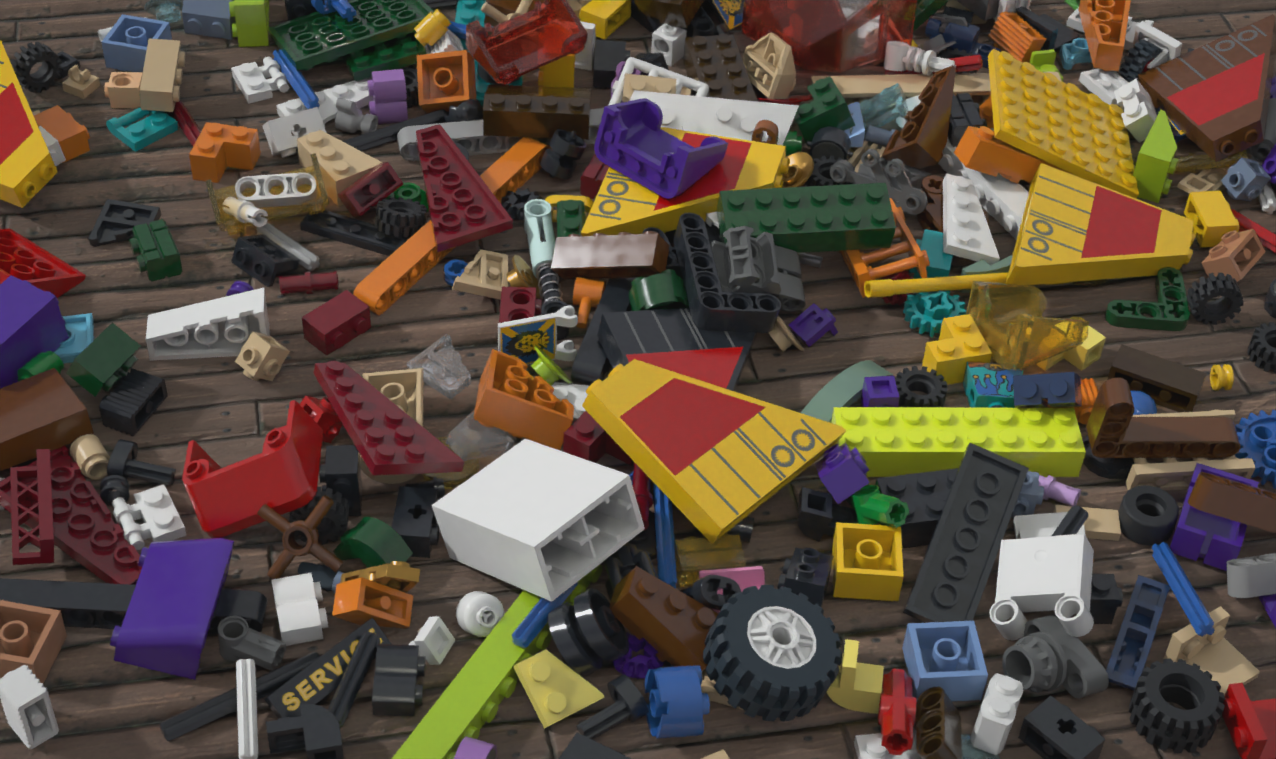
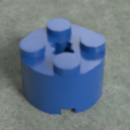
M699 665L663 667L647 671L645 693H650V704H647L649 712L646 718L653 737L656 736V738L663 739L703 735V715L709 714L710 702L708 694L702 693L701 690L702 671Z

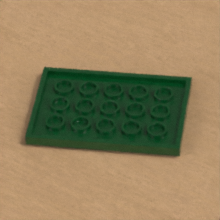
M423 0L349 1V4L357 13L355 16H352L353 21L348 22L346 18L343 19L337 11L328 14L315 12L270 27L268 30L270 37L297 71H306L323 62H334L338 57L347 54H358L364 48L370 46L378 47L385 44V41L394 38H405L409 33L415 32L414 28L430 12L434 11Z

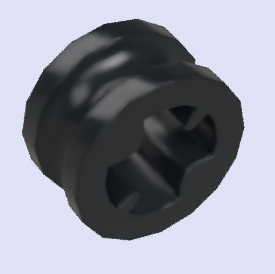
M110 475L101 481L100 497L105 504L113 506V500L118 497L124 498L125 502L128 501L130 497L129 481L125 477Z

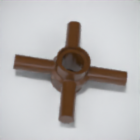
M324 495L305 521L298 520L291 523L267 504L260 508L257 514L283 533L282 544L285 549L267 572L271 579L280 578L295 556L311 554L336 573L344 564L341 559L318 543L319 533L317 526L335 503L330 497ZM296 530L304 532L307 536L306 546H301L295 541L294 533Z

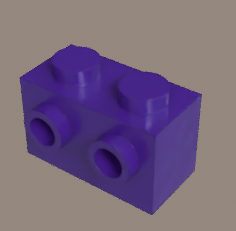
M846 442L841 446L838 444L831 446L823 453L824 457L815 463L820 480L838 504L870 483L866 472L870 470L866 465V460L856 447L851 450Z

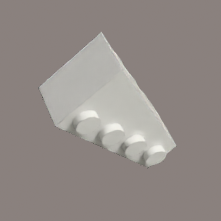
M255 289L148 315L146 343L150 361L238 356L252 331L270 336L265 289Z

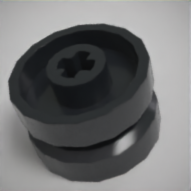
M590 588L574 598V605L565 602L548 613L550 632L558 650L572 670L584 677L601 669L603 660L612 663L626 655L629 651V642L623 624L609 609L610 602L594 588Z

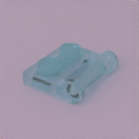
M898 83L885 88L882 92L860 103L865 135L869 124L880 128L900 116L904 118L909 110L904 92Z

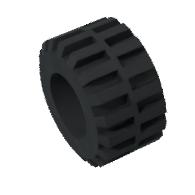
M1164 659L1163 663L1159 661L1151 663L1150 668L1146 667L1142 671L1141 676H1139L1129 705L1130 721L1133 725H1137L1136 732L1140 736L1145 735L1147 737L1146 742L1149 744H1158L1160 746L1159 749L1167 751L1169 748L1173 749L1174 753L1182 754L1183 749H1185L1188 753L1196 751L1197 746L1201 749L1206 746L1208 740H1211L1225 706L1223 704L1225 700L1224 693L1219 692L1221 686L1218 681L1211 680L1212 674L1208 671H1201V666L1193 663V666L1186 664V660L1178 659V662H1173L1172 659ZM1167 702L1179 704L1186 710L1173 707Z

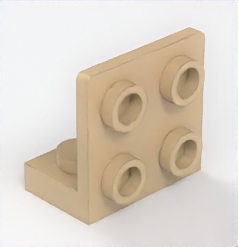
M1220 606L1209 613L1214 622L1213 628L1215 631L1212 635L1206 634L1201 637L1195 632L1193 626L1189 624L1172 634L1164 659H1172L1173 662H1178V659L1186 660V664L1193 666V663L1201 666V671H1208L1213 675L1212 681H1218L1221 686L1219 692L1225 695L1229 684L1243 683V685H1246L1258 677L1259 670L1224 638L1227 632L1225 627L1230 614Z

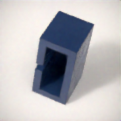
M1075 372L1013 376L1014 406L1017 408H1048V404L1053 408L1082 407L1081 377Z

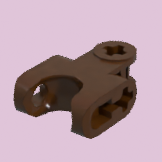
M931 175L922 180L921 188L927 196V206L923 212L917 214V217L924 230L943 233L944 178ZM983 210L987 224L989 226V217Z

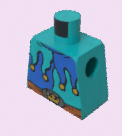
M967 362L963 387L970 408H1017L1014 406L1013 376L1023 375V365Z

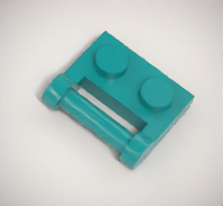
M141 107L118 119L114 117L106 122L110 133L135 152L179 130L177 121L164 111L141 110ZM149 115L148 117H146V118H144V119H142V120H140V121H138V122L132 124L133 122H135V121H137V120H139V119H141V118H143V117Z

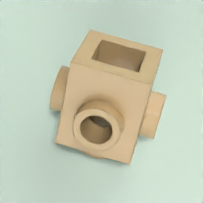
M252 331L248 340L242 346L235 362L244 369L243 374L255 381H259L260 378L273 381L290 351L272 336Z

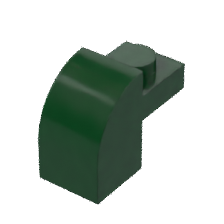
M363 517L354 528L341 536L340 540L342 542L333 550L335 555L342 561L360 558L367 568L390 564L392 561L406 562L413 554L402 537L391 526L373 517Z

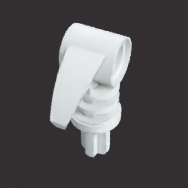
M888 41L886 44L884 68L887 70L912 71L914 69V72L920 73L922 71L923 75L930 76L932 72H938L952 65L956 68L954 60L936 57L935 51L928 50L925 53L920 48L909 46V44L899 41Z

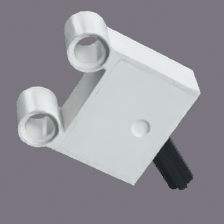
M1078 505L1072 506L1052 536L1001 540L996 599L989 613L991 620L1005 639L1017 640L1024 636L1027 619L1022 612L1055 610V614L1064 629L1073 637L1084 636L1093 628L1094 620L1090 613L1094 550L1085 534H1077L1089 515L1082 507Z

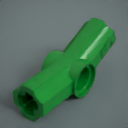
M868 483L846 498V501L856 512L859 524L873 525L881 523L897 528L905 524L906 516L909 514L906 502L900 501L899 498L880 494L877 485H870Z

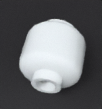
M473 591L466 594L459 601L456 608V618L460 627L464 631L478 637H487L505 613L503 605L497 597L482 591Z

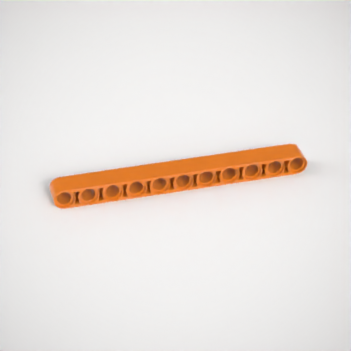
M523 137L484 171L480 177L501 203V199L506 196L507 191L515 192L517 188L519 189L542 168L540 161L546 149H551V147L536 139ZM429 220L356 286L353 295L367 304L371 312L381 315L455 247L437 252L432 222Z

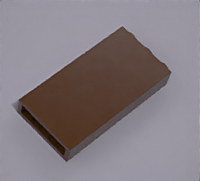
M55 368L0 388V471L37 457L36 449H50L52 451L74 442L80 436L94 434L87 408Z

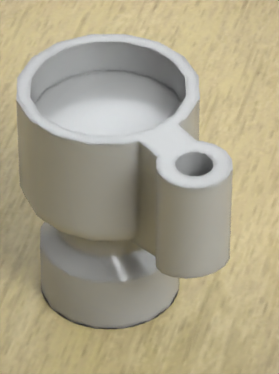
M342 98L337 99L336 129L349 133L361 130L363 134L377 129V116L372 114L363 115L362 111L356 108L355 102Z

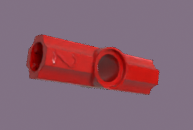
M892 669L891 672L883 675L878 725H881V746L885 747L889 754L902 755L905 751L912 749L916 698L912 697V678L903 669Z

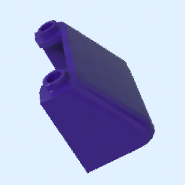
M647 98L605 106L594 146L597 158L604 164L664 198L669 199L680 196L720 163L725 156L728 143L718 137H707L702 141L700 147L694 148L660 129L663 121L662 110L656 103Z
M224 538L151 542L149 548L143 547L138 566L142 567L123 624L122 626H115L111 637L110 646L116 647L114 661L195 680L200 666L201 653L206 643L220 591L224 587L228 575L234 541Z

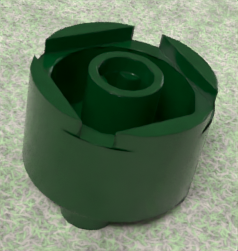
M668 269L660 274L638 277L631 282L632 288L629 292V300L632 311L689 308L683 279L677 276L674 270Z

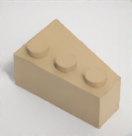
M149 38L139 90L141 110L173 112L175 103L179 102L180 86L183 80L182 67H185L186 58L185 52L181 51L180 41Z

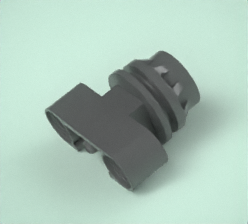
M1056 615L1027 621L1024 637L1020 638L1014 646L1009 647L1002 659L1004 675L1020 681L1023 690H1029L1030 692L1052 691L1063 685L1073 697L1082 698L1105 691L1109 683L1106 669L1078 637H1073L1066 632Z

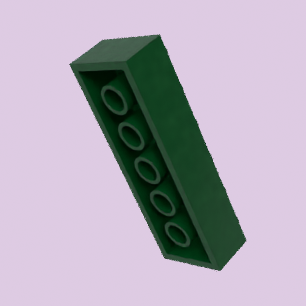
M886 183L720 191L716 211L722 243H727L723 233L729 228L748 226L753 228L754 231L750 237L757 238L763 232L773 234L775 245L794 250L797 253L890 248L896 230Z

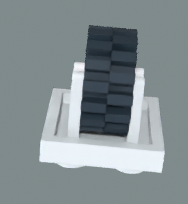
M1141 21L1136 25L1133 47L1129 49L1128 55H1125L1123 58L1125 61L1121 63L1120 76L1127 82L1135 79L1139 81V74L1179 57L1182 43Z

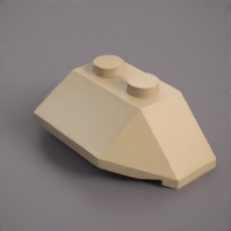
M770 32L760 38L754 45L746 47L742 60L750 82L769 99H787L796 84V71L791 46L775 33Z

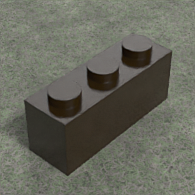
M1121 344L1111 365L1107 380L1123 378L1127 380L1130 390L1142 391L1148 394L1157 405L1177 412H1193L1207 373Z

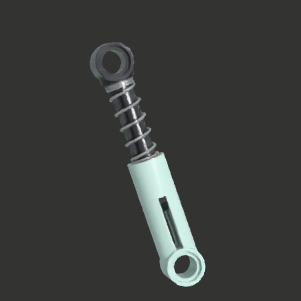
M533 199L524 206V230L527 233L533 274L537 278L540 289L539 294L542 299L541 315L555 313L568 305L561 298V285L558 283L559 276L551 269L556 243L551 218V205L545 200ZM557 325V341L568 336L570 327Z

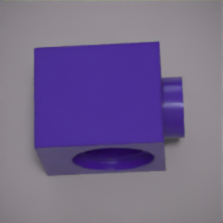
M894 376L864 377L860 401L861 407H898L900 396Z

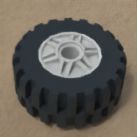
M761 585L758 590L756 586L745 588L742 593H735L723 605L704 642L706 647L703 651V660L705 664H708L705 670L710 681L715 680L714 688L720 696L725 695L729 699L727 703L736 709L737 706L745 710L744 714L755 718L756 715L762 716L764 721L774 722L776 718H780V721L785 722L794 720L795 716L803 717L808 714L822 700L839 672L838 666L842 663V652L839 649L841 647L840 637L838 633L833 632L835 626L830 617L825 618L823 615L824 610L817 603L815 605L808 601L809 597L802 593L796 595L791 592L792 589L781 586L779 589H774V585Z

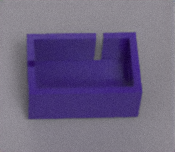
M1196 463L1170 549L1173 554L1197 561L1198 557L1204 558V564L1227 571V561L1237 559L1247 524L1200 511L1190 506L1188 499L1199 472L1210 473L1257 488L1259 482Z

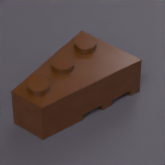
M636 566L616 584L609 609L639 640L644 638L658 651L655 656L660 661L664 662L667 660L673 667L699 665L701 671H704L708 665L703 660V651L706 647L704 642L719 613Z

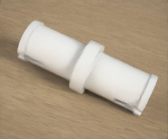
M227 197L223 202V205L229 207H222L223 211L235 216L242 223L249 222L256 227H262L268 220L261 217V215L268 216L267 212L256 208L249 201H240L235 197Z

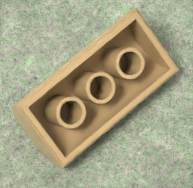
M423 368L363 373V378L423 427ZM360 455L362 471L375 481L396 484L406 482L418 475L372 476Z

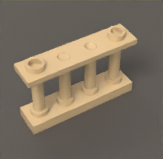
M1216 409L1199 412L1133 415L1132 417H1229L1234 420L1236 413L1235 410ZM1235 455L1225 457L1223 460L1193 458V461L1179 462L1176 458H1163L1164 463H1148L1146 458H1133L1134 464L1125 483L1128 490L1144 485L1158 487L1164 491L1188 489L1196 463L1247 479L1251 478L1255 465L1252 458L1239 459Z

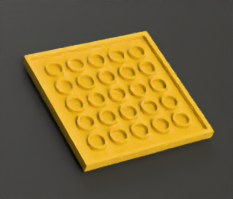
M992 49L988 55L995 138L1075 176L1136 199L1139 196L1136 177L1133 176L1134 164L1128 131L1121 116L1124 111L1115 104L1110 105L1103 102L1095 94H1087L1081 91L1072 83L1066 84L1058 80L1051 73H1043L1037 70L1028 62L1022 63L1014 59L1008 52Z

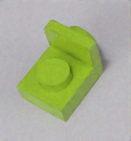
M1054 49L1032 52L1030 64L1041 72H1058L1063 82L1064 78L1054 65L1056 58Z

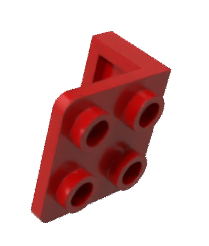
M1243 683L1229 684L1224 695L1225 700L1223 704L1225 706L1222 716L1240 758L1276 759V699L1250 701Z

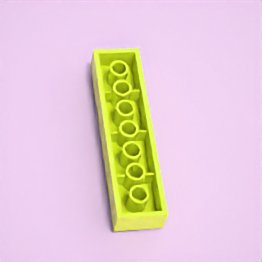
M834 407L831 423L842 426L846 430L837 444L841 446L846 442L851 450L856 447L866 460V465L870 469L866 472L867 477H890L959 468L969 443L1029 468L1028 471L1037 472L1044 477L1048 475L1053 477H1079L1086 453L1074 408Z

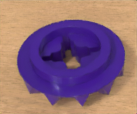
M628 632L626 633L629 642L628 653L612 662L618 672L637 679L646 678L649 669L662 668L664 664L655 656L658 651L644 638L639 640ZM640 649H644V656L639 654L632 658V650L638 652Z

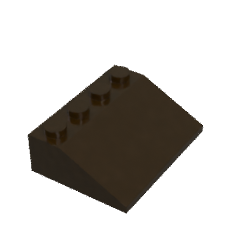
M489 84L484 96L483 136L552 138L557 129H562L569 132L574 130L577 132V136L583 140H589L592 88Z

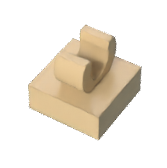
M77 65L68 70L69 78L62 83L65 92L83 99L100 87L99 77L91 75L88 69L80 71Z

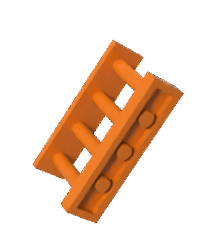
M892 198L889 199L896 225L893 239L900 238L901 243L891 245L890 248H881L865 254L863 251L860 252V250L840 251L863 298L866 297L864 284L869 280H875L916 267L921 278H928L926 267L930 266L927 252L926 250H920L905 223L902 208L896 207ZM906 252L910 256L875 268L868 267L870 263Z

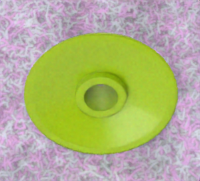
M535 344L534 349L539 356L531 365L535 372L551 386L559 379L571 384L572 381L563 370Z

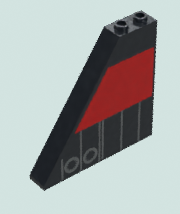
M690 308L602 313L597 334L613 369L619 364L625 366L636 359L734 392L757 336V333L702 330L693 323Z

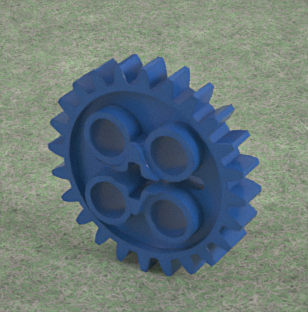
M1260 410L1258 416L1250 413L1248 419L1242 417L1240 423L1235 425L1241 445L1235 457L1239 459L1252 458L1255 470L1251 479L1259 476L1261 477L1262 485L1270 481L1273 488L1276 489V411L1272 410L1271 415H1267L1266 412Z

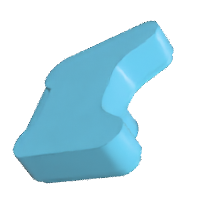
M1076 38L1072 43L1061 46L1059 55L1064 69L1070 70L1077 63H1092L1086 39Z

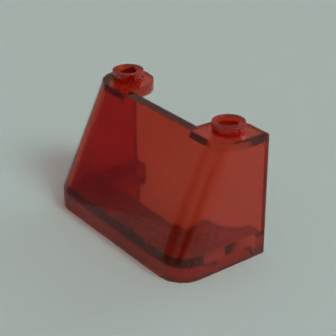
M546 0L542 4L540 1H537L534 4V10L494 27L489 22L482 27L478 20L466 25V47L469 53L498 84H509L517 77L569 54H578L585 48L588 36L587 31L567 0Z

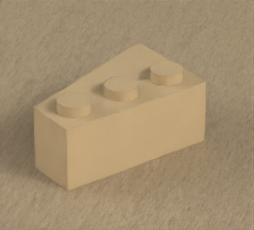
M322 130L297 138L299 164L307 173L315 178L316 183L338 207L344 205L338 194L382 163Z

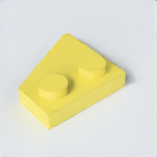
M544 650L513 666L544 729L605 698L601 691L548 650Z

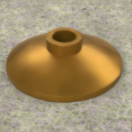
M805 152L793 153L786 157L790 158L788 173L782 175V188L801 187L811 176L814 161Z

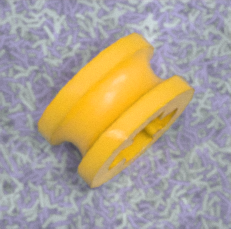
M1226 364L1222 368L1220 365H1213L1210 371L1212 389L1220 390L1223 387L1224 390H1231L1234 381L1231 365Z

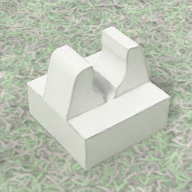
M439 616L429 617L424 626L418 629V635L409 645H419V656H426V660L430 665H440L456 640Z

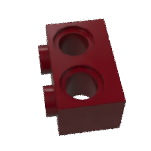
M502 286L499 323L540 316L542 299H536V287Z

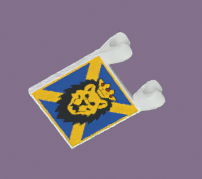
M564 306L555 313L498 323V351L519 358L529 365L539 358L534 349L536 344L552 360L574 361L577 350L574 349L572 340H565L557 345V325L575 327L578 324V316L574 315V307Z

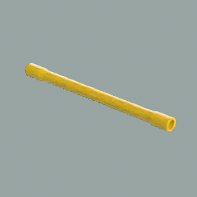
M1008 272L904 280H869L864 284V292L867 298L892 296L894 294L936 292L939 290L1008 286L1005 285ZM1069 282L1050 283V284H1045V285L1066 284V283H1069Z

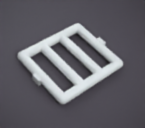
M629 57L626 60L619 80L614 82L611 91L613 95L609 105L621 103L625 73L632 74L634 69L649 74L648 76L676 79V94H680L682 87L697 91L696 96L706 97L709 86L706 83L634 57Z

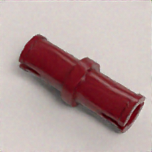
M337 271L320 274L305 272V275L279 277L281 295L299 292L313 294L314 291L338 290L339 280Z

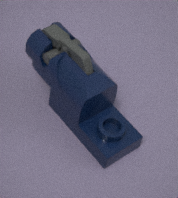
M934 13L932 18L928 20L925 37L932 39L942 34L946 43L957 42L947 49L954 50V48H957L959 51L966 50L967 54L981 55L983 60L982 67L989 69L988 55L992 49L1001 51V49L992 47L989 44L978 43L980 28L968 24L964 17Z

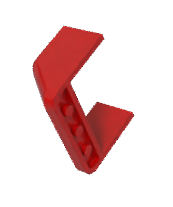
M292 400L289 403L287 425L275 428L266 435L262 453L221 468L194 440L188 442L182 481L202 530L211 538H222L266 521L257 514L264 504H267L282 515L307 505L316 495L323 430L296 400Z

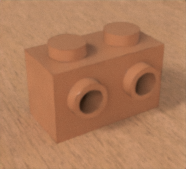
M1254 229L1238 233L1236 230L1224 234L1221 237L1222 241L1209 250V255L1203 260L1202 265L1208 277L1210 273H1214V276L1217 277L1218 272L1224 273V276L1227 274L1231 275L1232 279L1235 278L1238 282L1242 280L1266 251Z

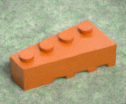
M1080 0L1078 10L1094 68L1119 72L1131 0Z
M968 126L954 151V154L966 168L995 177L999 173L1004 178L1017 184L1020 179L1031 184L1041 163L1067 172L995 138L994 131L985 126H980V128Z

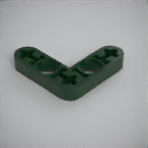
M1172 267L1161 268L1155 280L1158 303L1130 300L1110 301L1105 313L1106 321L1113 326L1162 331L1184 330L1187 326L1190 312L1182 273ZM1166 297H1174L1179 301H1172ZM1141 313L1150 314L1153 318L1144 317Z

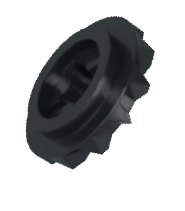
M517 188L515 192L507 191L506 196L501 199V205L512 219L524 220L525 202L533 199H544L539 196L538 191L530 192L529 188L526 190Z

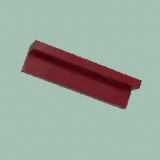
M36 449L37 466L10 467L13 565L55 563L50 449ZM37 477V480L28 487L17 481V478ZM27 497L37 502L29 509L19 504ZM27 520L38 525L30 532L20 527ZM28 543H31L38 547L40 552L19 553V550Z

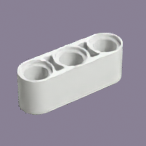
M309 173L246 176L239 179L235 185L238 200L249 201L256 208L310 204L315 201L318 194L315 178ZM303 184H308L312 187L307 193H301L297 189ZM274 186L284 188L283 192L279 195L271 194L270 190ZM246 188L256 190L255 194L250 197L243 196L242 192Z

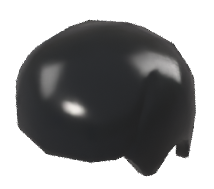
M469 99L462 102L458 107L450 106L449 115L444 113L443 117L446 123L483 119V106L478 100Z

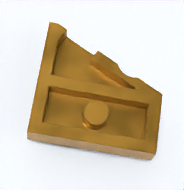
M392 561L390 564L344 573L341 575L340 583L363 577L407 593L419 582L420 569L411 568L407 562Z

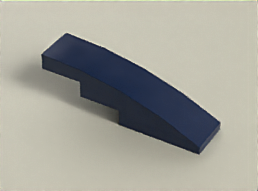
M1138 575L1106 669L1109 682L1135 690L1156 633L1170 589L1169 585Z

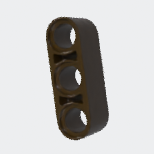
M941 687L929 688L918 697L916 703L917 753L921 759H962L960 713Z

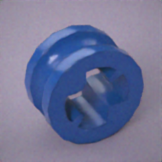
M451 260L445 264L444 278L448 285L453 286L455 278L457 276L460 277L464 272L465 267L468 265L467 262Z

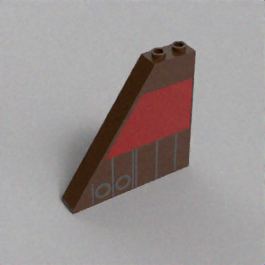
M1272 14L1138 75L1139 83L1151 96L1154 107H1160L1165 111L1174 124L1215 162L1264 141L1276 57V18Z

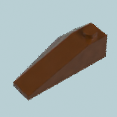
M953 65L934 73L918 97L921 101L920 104L912 111H908L904 117L907 122L902 130H895L882 154L885 160L900 159L906 166L922 169L930 165H936L942 159V152L948 138L956 68Z

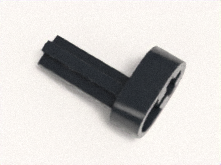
M123 439L118 440L108 462L107 476L119 475L126 479L130 477L167 486L173 485L176 469L136 461L138 444Z
M708 575L698 579L693 586L679 591L708 608L721 610L729 598L735 593L741 592V589L736 581L730 578ZM723 589V595L717 594V590Z
M625 674L607 684L609 693L615 703L576 726L581 735L594 740L626 720L635 722L648 714L649 710L644 697Z

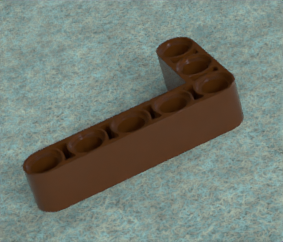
M1112 378L1101 385L1086 425L1092 454L1099 458H1225L1235 455L1241 448L1234 422L1229 417H1132L1135 407L1129 384L1123 378Z
M1199 472L1188 499L1190 506L1206 513L1276 533V493L1210 473Z

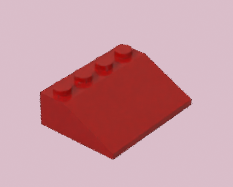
M10 228L0 229V284L12 275L22 281L30 282L33 286L43 291H49L58 298L85 280V274Z

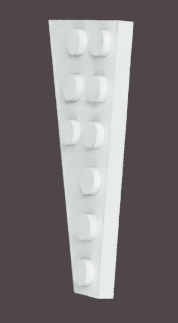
M634 90L630 101L647 98L656 103L663 114L661 127L752 141V134L756 124L761 120H770L777 125L779 130L777 145H783L799 105ZM763 131L764 136L762 141H767V132Z

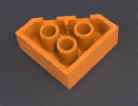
M492 349L480 378L473 419L479 421L485 427H496L507 431L513 437H524L560 450L564 442V432L571 426L573 421L574 406L567 399L560 401L553 394L554 388L542 377L535 376L534 378L526 371L528 365L521 359Z

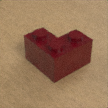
M587 411L564 432L563 452L594 463H597L607 453L629 465L634 463Z

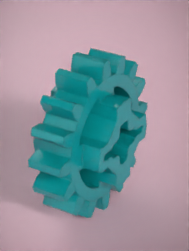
M939 290L936 292L914 293V295L908 294L903 313L905 314L904 320L911 321V329L918 327L920 328L919 334L929 332L930 337H934L935 333L940 334L943 318L966 315L967 310L964 309L965 302H959V295L951 296L950 291Z

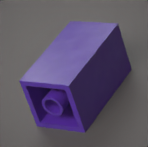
M12 275L0 284V388L18 382V370L39 353L54 352L61 346V342L69 339L65 327L66 322L61 315L57 297L49 291H43L33 286L30 282L22 281Z

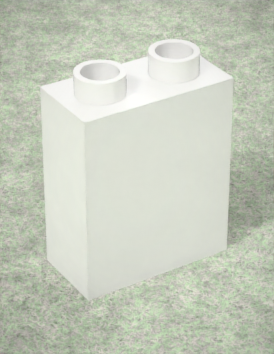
M528 439L522 440L431 505L451 559L551 602L645 529L630 475Z

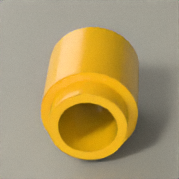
M436 9L434 12H430L414 28L417 32L414 37L423 46L427 44L433 46L449 30L448 26L451 22L440 10Z

